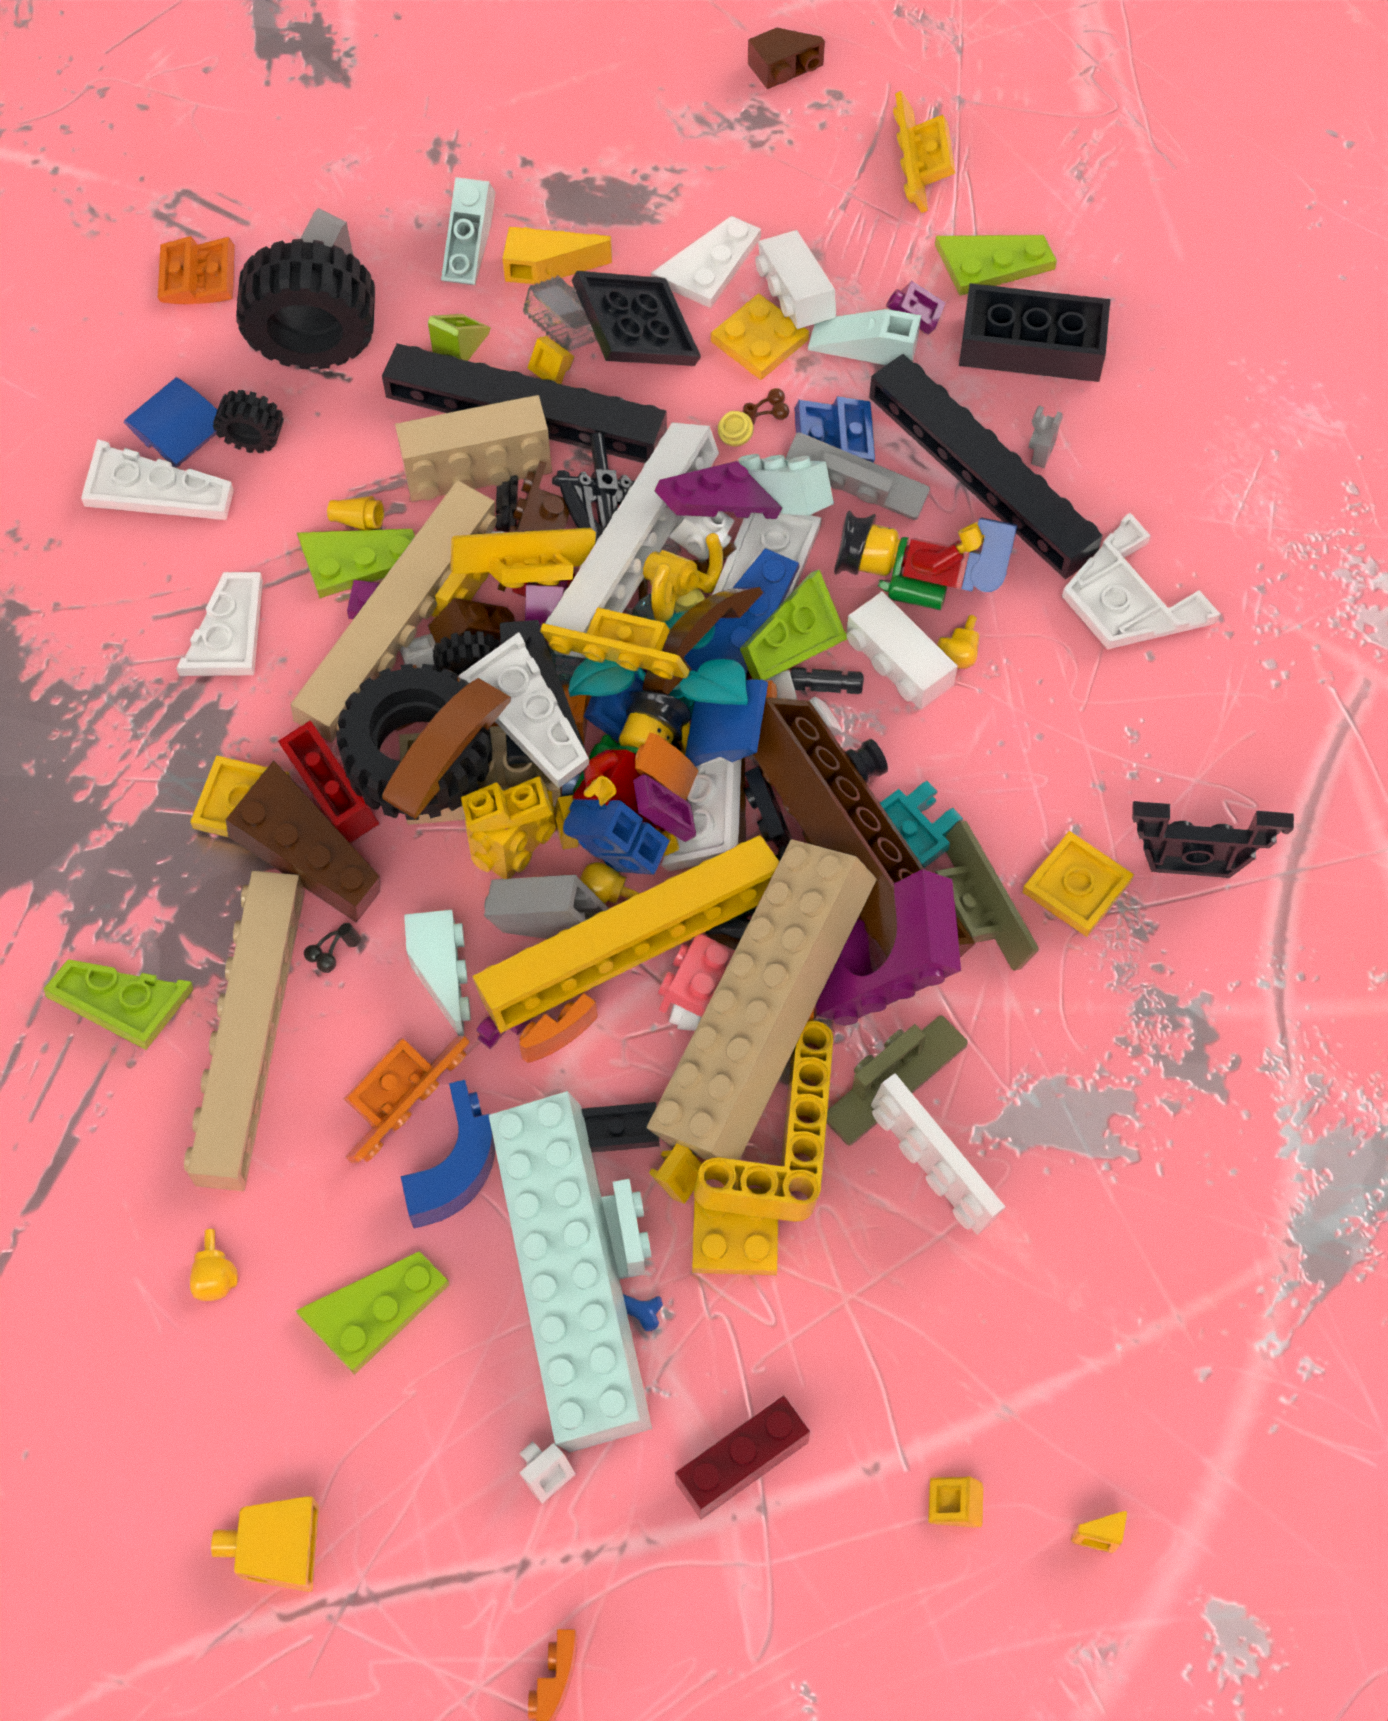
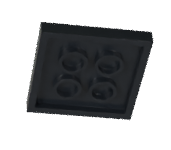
M576 271L571 281L606 361L695 366L701 355L666 278Z

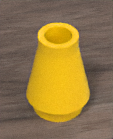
M373 496L330 500L327 506V517L330 522H338L360 530L380 529L384 520V506L381 500H375Z

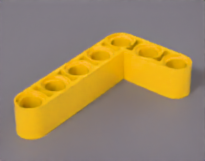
M808 1021L791 1054L781 1166L720 1157L705 1160L700 1165L694 1187V1197L703 1208L793 1222L804 1221L813 1214L821 1191L833 1051V1033L826 1024L819 1021ZM812 1043L818 1046L820 1049L813 1050L808 1048L805 1044ZM801 1080H812L816 1083V1086H808ZM798 1116H807L814 1123H804L798 1119ZM794 1154H806L811 1160L805 1162L798 1160ZM715 1179L720 1181L724 1187L713 1188L706 1181ZM748 1186H760L766 1193L755 1194L749 1190ZM790 1192H802L808 1199H795L791 1196Z

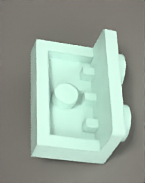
M630 1179L614 1181V1195L601 1198L619 1279L645 1275L644 1259L650 1258L652 1255L648 1233H639L637 1218L644 1217L640 1191L632 1192Z

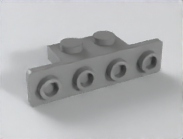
M800 432L796 433L785 460H790L799 456H809L810 461H826L831 488L843 490L857 496L864 502L879 505L912 520L918 519L930 490L929 486Z

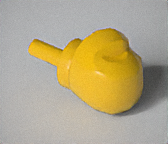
M974 615L968 616L964 629L955 628L951 638L940 637L937 646L958 666L957 669H968L974 666L977 660L980 637L979 633L973 630L977 620Z
M600 862L588 864L580 877V880L604 904L607 901L616 904L620 895L629 899L633 895L640 894L624 886L627 877L620 875L613 868Z
M206 1229L204 1231V1251L197 1252L194 1255L190 1275V1290L193 1297L198 1300L213 1301L226 1297L229 1290L237 1286L238 1273L233 1263L225 1259V1254L222 1251L215 1250V1230Z

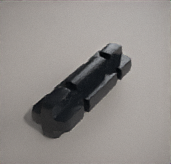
M518 475L510 476L509 481L502 482V485L497 486L496 514H499L496 515L497 523L495 527L497 531L508 532L511 525L517 527V520L513 519V514L518 503Z
M792 668L790 672L795 690L805 691V687H811V691L841 693V689L847 690L846 693L860 694L863 690L864 676L861 672L848 671V675H844L840 670L812 669V672H806L807 668Z

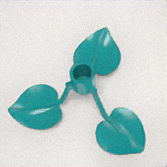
M687 611L674 613L671 619L664 623L671 629ZM715 625L692 649H700L711 641L715 633ZM587 658L574 671L569 683L568 692L570 697L576 695H613L626 690L634 682L635 673L644 682L646 673L642 668L632 671L621 667L614 661L605 659L604 662L599 663ZM710 660L703 663L698 671H690L689 676L686 679L683 678L668 695L685 703L691 713V718L695 701L747 705L745 671L741 664L734 660Z

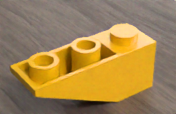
M509 226L502 258L505 282L540 285L573 275L576 271H587L612 263L611 236Z

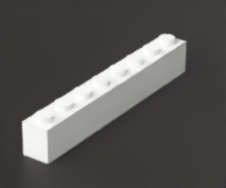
M671 423L651 457L644 464L634 484L629 488L619 508L614 512L602 535L597 539L585 562L580 566L570 586L565 590L553 613L548 617L546 624L587 633L597 607L623 613L644 578L643 567L647 557L654 551L660 552L681 517L677 516L654 492L660 479L712 466L719 451L710 426ZM554 650L555 654L567 655V654H562V653L556 652V651ZM571 651L570 654L567 655L573 657L586 658L583 654Z

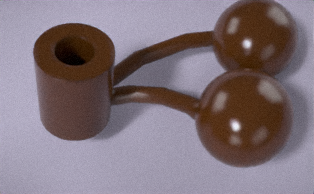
M779 388L771 389L767 398L761 400L758 404L746 403L743 407V412L751 418L753 425L755 424L756 417L771 414L778 420H784L788 417L790 410L788 405L784 403L785 394ZM767 401L774 405L772 411L757 413L758 407Z

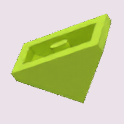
M464 314L433 315L428 320L432 351L442 355L449 354L466 361L471 358L488 336L491 327Z

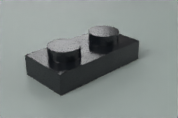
M757 766L745 772L749 787L744 788L746 797L753 809L758 808L762 819L757 821V824L765 841L769 842L772 840L778 848L781 846L787 847L793 838L773 788L764 778L762 770Z
M656 1102L581 1109L591 1152L660 1147L659 1137L646 1128L656 1109Z

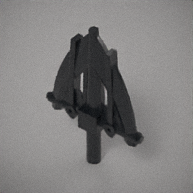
M602 433L590 435L594 472L591 476L587 475L586 472H580L578 477L570 476L569 472L560 470L552 478V484L560 487L565 504L577 528H592L596 532L595 544L612 519L614 512L617 511V504L620 505L629 488L635 482L628 478L627 475H622L617 480L616 470H609L605 440ZM593 502L596 504L599 523L593 517L591 506Z

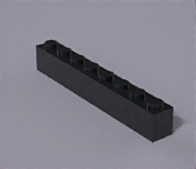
M396 343L382 374L386 398L443 413L539 395L550 440L591 450L590 435L602 433L605 440L606 454L641 463H646L649 460L660 439L667 431V411L656 406L642 405L626 401L617 396L610 397L591 392L585 388H574L558 384L549 379L542 380L526 376L517 371H506L490 367L485 363H474L458 359L449 354L442 355L426 351L417 346H406Z
M902 354L871 376L869 398L999 519L1006 523L1018 525L1016 534L1065 580L1082 568L1088 559L1098 552L1103 535L1099 532L1097 526L1093 522L1084 519L1073 508L1069 500L1060 497L1048 486V483L1041 475L1035 474L1023 463L1017 453L1007 449L998 440L993 431L985 429L974 419L972 413L966 407H961L952 399L942 385H937L930 379L919 364L913 363Z

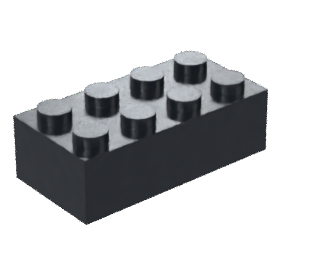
M969 283L959 366L1099 382L1106 356L1111 299Z

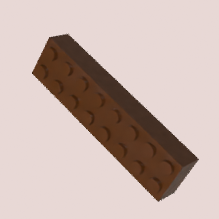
M766 697L757 753L752 755L763 769L764 778L775 787L783 799L782 804L786 811L794 816L803 830V836L809 844L856 856L877 879L862 908L860 917L865 923L866 932L877 941L887 960L893 949L897 934L894 884L924 869V867L812 703L806 700ZM956 916L960 957H962L976 943Z

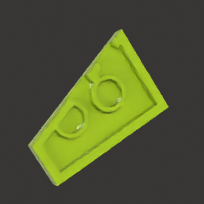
M1044 235L936 236L935 239L936 249L960 296L968 294L969 283L997 286L1052 271L1056 268L1057 259Z
M412 529L297 532L319 598L351 589L354 580L374 582L385 578L415 537Z
M820 570L811 572L740 648L753 680L765 681L847 640L846 633Z
M68 959L43 990L46 998L147 1050L191 994L193 985L190 981L179 979L176 983L157 980L156 975L141 973L140 976L119 973L114 967Z
M418 1251L295 1311L355 1375L449 1286V1282Z

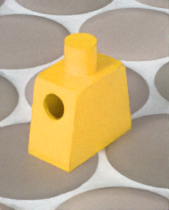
M305 1496L242 1507L239 1511L238 1530L214 1529L211 1540L212 1557L235 1558L234 1572L243 1580L304 1592H313L319 1504L313 1496Z

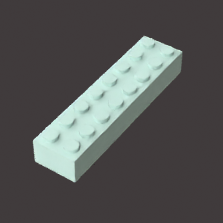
M566 1091L490 1114L489 1119L555 1445L568 1452H573L651 1430L652 1424L592 1152L589 1147L586 1125L581 1111L582 1107Z

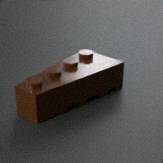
M274 760L225 819L229 838L283 874L299 875L305 889L356 923L380 893V876Z

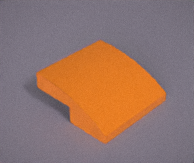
M192 236L160 244L158 300L162 303L185 305L206 304L233 299L235 245L229 236L202 244H197Z

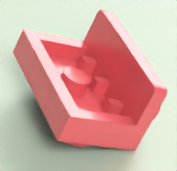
M703 934L695 936L690 946L683 943L673 962V965L679 967L676 975L668 972L658 991V994L664 996L659 1011L666 1014L672 1002L702 1017L735 950Z

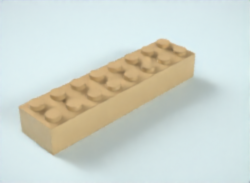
M793 839L790 840L646 1127L668 1145L674 1147L677 1143L688 1147L695 1156L705 1160L717 1157L740 1160L877 880L856 856Z

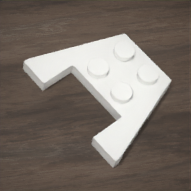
M1131 513L1121 520L1120 526L1113 534L1110 533L1098 552L1088 559L1066 585L1062 594L1063 599L1106 649L1209 626L1218 622L1220 613L1200 590L1168 608L1125 560V557L1147 545L1151 536Z

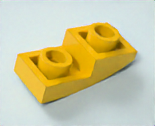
M540 776L504 791L496 782L461 797L467 827L471 832L515 827L553 815L546 785Z

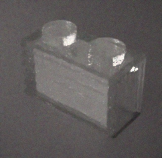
M557 275L556 278L552 277L550 280L541 281L540 284L536 283L528 288L523 308L524 315L527 314L529 319L532 318L533 323H537V327H541L542 331H545L547 336L550 335V338L554 339L557 344L559 343L561 347L569 352L597 341L573 286H569Z

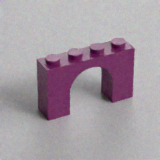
M922 869L894 884L897 917L896 939L889 957L875 972H873L871 967L868 933L865 930V923L857 919L816 1003L817 1016L834 1020V1023L837 1025H852L857 1023L859 1018L869 1013L883 1011L887 1005L900 999L911 998L915 995V992L928 986L939 985L945 981V978L961 971L952 879Z

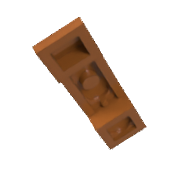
M480 678L475 679L461 689L433 717L409 748L382 794L383 800L416 819L440 790L438 781L479 730L482 727L487 730L491 727L511 702V697Z

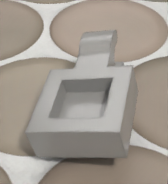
M1038 406L1032 419V425L1035 429L1029 443V448L1034 450L1031 464L1045 469L1056 443L1063 415L1057 411L1055 418L1048 415L1045 417L1043 415L1044 407Z

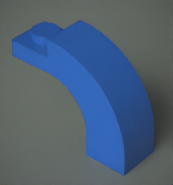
M465 1080L449 1083L459 1129L458 1139L453 1151L442 1163L431 1169L401 1176L408 1214L414 1229L440 1222L462 1210L477 1196L491 1172L495 1158V1144L489 1119L490 1114L482 1115L477 1091L469 1093Z

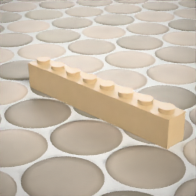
M458 480L455 482L290 705L294 722L302 726L311 720L322 738L331 743L335 740L336 732L339 730L337 721L340 712L343 709L347 710L345 701L352 692L359 694V685L370 677L372 680H375L379 677L378 672L387 668L392 670L396 662L397 653L402 646L407 648L416 635L418 624L423 618L427 620L433 614L437 605L435 595L452 572L450 569L451 538L456 535L492 533L497 523L494 500Z
M252 871L249 885L244 884L242 888L241 907L244 910L242 919L235 922L233 929V942L236 944L234 957H228L225 967V978L228 980L226 994H220L217 1004V1015L220 1018L218 1031L211 1033L209 1041V1053L212 1055L210 1069H204L201 1078V1092L204 1093L202 1107H197L193 1115L192 1128L196 1135L193 1147L187 1148L184 1158V1170L197 1187L245 1191L305 895L299 875Z

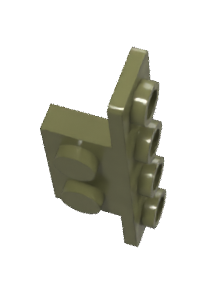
M965 820L958 821L945 837L950 842L949 850L946 853L954 868L937 870L935 874L952 879L956 916L974 942L978 943L995 939L1013 971L1020 970L1038 952L1039 948L969 824Z
M938 1016L923 1030L914 1024L906 1032L902 1029L896 1031L885 1042V1049L875 1058L872 1055H868L855 1067L852 1090L828 1109L827 1124L848 1146L853 1145L877 1124L872 1114L874 1109L871 1103L885 1080L896 1073L910 1092L913 1093L967 1047V1039L944 1016Z

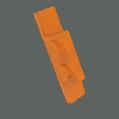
M465 1035L456 1037L429 1064L403 1038L398 1039L343 1098L372 1126L368 1133L346 1155V1158L351 1163H358L362 1159L365 1162L370 1161L384 1145L380 1139L390 1129L394 1132L397 1131L411 1117L412 1113L408 1109L418 1098L421 1101L426 1100L440 1084L436 1081L437 1077L446 1068L452 1071L462 1062L467 1055L463 1049L470 1043V1040Z

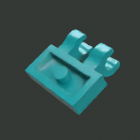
M928 781L923 782L908 796L900 789H897L880 802L924 868L949 850L950 842L945 837L958 821H963L961 815L954 808L946 811L933 823L922 814L923 811L936 803V799L933 796L937 794V790Z

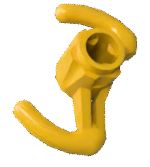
M710 533L706 536V544L709 550V567L706 574L697 571V565L694 561L665 550H661V552L654 551L647 557L643 567V575L652 585L651 607L654 618L657 621L665 622L671 619L674 613L675 602L680 596L687 595L696 588L701 589L704 593H712L714 591L723 567L722 545L716 533Z

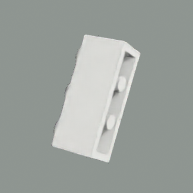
M797 230L758 241L759 256L755 257L757 271L760 277L765 276L771 295L773 297L777 296L780 301L783 315L790 317L797 329L836 318L835 288Z
M883 591L848 615L846 636L850 645L856 651H862L871 660L874 669L881 676H887L896 685L903 699L908 702L912 701L921 710L954 686L958 666Z

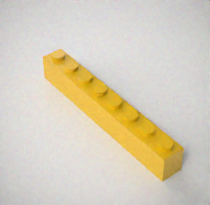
M761 835L739 843L734 848L712 859H707L677 876L668 878L663 883L649 890L633 895L628 900L606 911L599 912L593 917L569 929L562 930L555 936L532 947L525 948L520 953L473 975L472 977L480 999L500 1033L507 1031L758 906L779 864V860Z

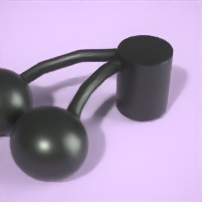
M344 923L337 931L330 932L323 937L317 945L307 946L304 950V957L309 962H316L321 972L329 973L336 967L333 950L338 939L341 937L348 947H355L360 943L361 936L350 923ZM336 935L330 946L329 953H323L320 946L331 936Z

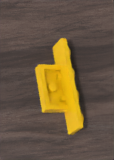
M901 90L895 93L897 106L893 107V113L900 127V132L896 134L897 140L904 153V157L900 158V163L908 183L904 184V191L908 201L911 204L915 202L920 212L923 213L928 211L925 186L956 174L949 125L943 114L916 125L913 108Z
M592 528L456 535L451 538L450 569L454 574L489 572L503 586L509 588L523 587L524 583L537 582L549 586L557 585L559 580L573 579V567H579L585 562L595 546L596 532Z
M597 607L587 633L545 623L542 624L540 632L549 642V647L562 654L568 655L573 651L581 653L586 658L599 663L604 662L606 659L617 662L621 667L632 671H637L638 668L651 670L655 675L665 679H672L673 676L686 679L689 674V669L680 656L662 651L670 631L664 622Z

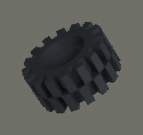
M233 390L229 391L228 395L224 394L213 421V429L217 430V436L219 438L225 437L224 442L228 445L234 443V448L241 450V447H245L246 452L253 453L254 449L258 453H264V450L271 451L276 445L284 422L282 411L277 410L278 406L274 402L268 404V398L262 396L261 399L257 398V393L250 391L249 395H246L244 390H238L237 394Z
M464 631L463 636L453 633L451 634V639L443 637L440 639L441 643L434 645V665L438 672L448 669L456 673L458 677L499 647L500 642L498 639L494 640V636L490 634L484 637L483 632L479 631L475 635H471L470 631Z

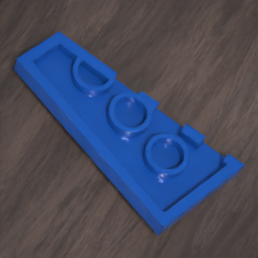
M766 548L761 552L733 588L760 587L763 594L740 618H720L715 624V633L711 641L700 649H691L684 656V660L692 669L691 671H698L703 663L710 660L729 659L741 664L747 679L750 672L740 648L784 602L800 568L799 562Z

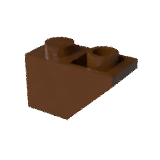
M776 27L748 39V65L766 89H769L823 66L825 40L821 36Z
M453 598L428 625V628L435 643H441L440 639L443 637L451 639V634L453 633L463 636L464 631H470L471 635H475L479 631L483 632L484 637L488 634L494 636V640L498 639L501 645L500 623L515 622V617L508 607Z

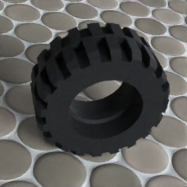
M293 239L291 243H285L282 240L274 242L271 248L265 246L258 250L255 256L252 255L245 262L239 276L236 322L239 325L238 329L243 338L247 340V343L256 352L260 350L263 357L271 361L276 359L281 365L288 367L290 365L300 366V369H310V367L325 369L329 368L331 364L342 365L349 360V357L354 359L371 341L374 331L375 284L367 268L363 264L360 265V261L351 253L346 255L342 248L332 245V247L326 246L323 241L313 240V243L303 242V239Z
M413 664L401 665L400 670L391 672L390 668L378 672L379 677L375 680H372L370 677L359 685V694L356 692L350 694L345 701L347 710L343 709L340 712L337 721L339 730L336 732V737L346 777L349 778L351 788L356 795L362 796L365 804L374 810H378L382 806L384 815L397 818L398 814L401 813L405 814L406 820H419V816L414 819L383 800L382 794L401 761L387 757L379 751L387 736L397 728L414 722H430L442 707L469 683L464 679L458 682L457 674L448 669L438 672L435 665L422 664V668H413ZM482 727L438 781L440 790L419 815L429 814L430 819L442 816L441 810L449 807L451 811H454L462 806V796L479 790L478 781L483 782L486 780L489 773L488 763L492 761L493 749L490 728L487 730Z

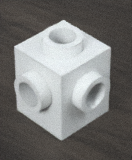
M718 511L716 517L681 516L669 537L685 548L690 554L706 561L709 558L706 536L710 533H716L719 536L722 549L725 548L732 538L727 533L735 520L722 511Z

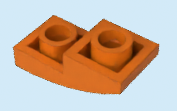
M650 732L645 744H642L636 753L635 769L641 776L643 774L649 776L685 801L687 800L699 770L682 752L659 735Z
M583 993L576 1002L570 1001L565 1005L558 1016V1023L546 1014L537 1023L531 1022L524 1029L519 1039L522 1059L527 1063L542 1059L576 1039L598 1018L596 1001Z
M557 1629V1642L548 1643V1671H556V1678H537V1690H529L528 1720H556L564 1704L574 1671L578 1637L575 1629Z

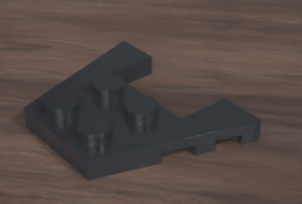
M1133 801L1132 819L1134 823H1137V833L1139 839L1143 840V850L1151 872L1231 878L1256 859V851L1259 848L1269 849L1277 843L1276 835L1280 832L1289 834L1294 829V813L1256 811L1249 828L1242 830L1234 829L1233 826L1228 824H1216L1211 827L1194 826L1188 821H1175L1168 824L1170 820V804Z

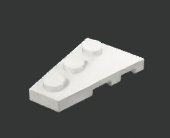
M730 216L651 272V277L666 278L671 291L712 308L760 240L761 228Z

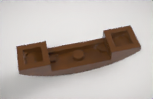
M738 587L727 589L705 598L688 610L672 626L662 651L680 656L690 672L692 669L684 660V656L720 618H740L763 594V591L760 587ZM647 670L642 690L668 695L683 678L673 676L672 679H665L655 675L651 670Z

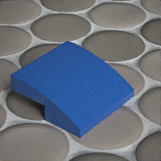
M175 377L124 420V424L148 448L153 446L166 461L171 462L172 467L177 468L216 435L217 430L213 429V421L217 409L191 386Z
M839 396L836 397L832 405L798 400L794 407L796 433H803L874 463L875 451L870 401Z
M746 680L747 705L694 702L685 756L695 766L718 757L735 762L757 753L768 682L764 680Z

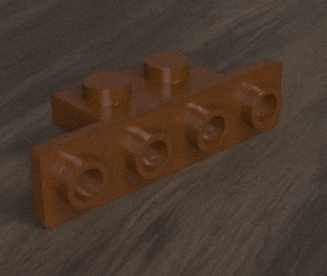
M540 460L535 472L528 470L521 491L527 493L526 499L519 498L513 514V519L519 521L517 527L511 525L508 532L565 529L569 511L564 498L539 489L546 462ZM499 582L497 589L504 592L506 587Z

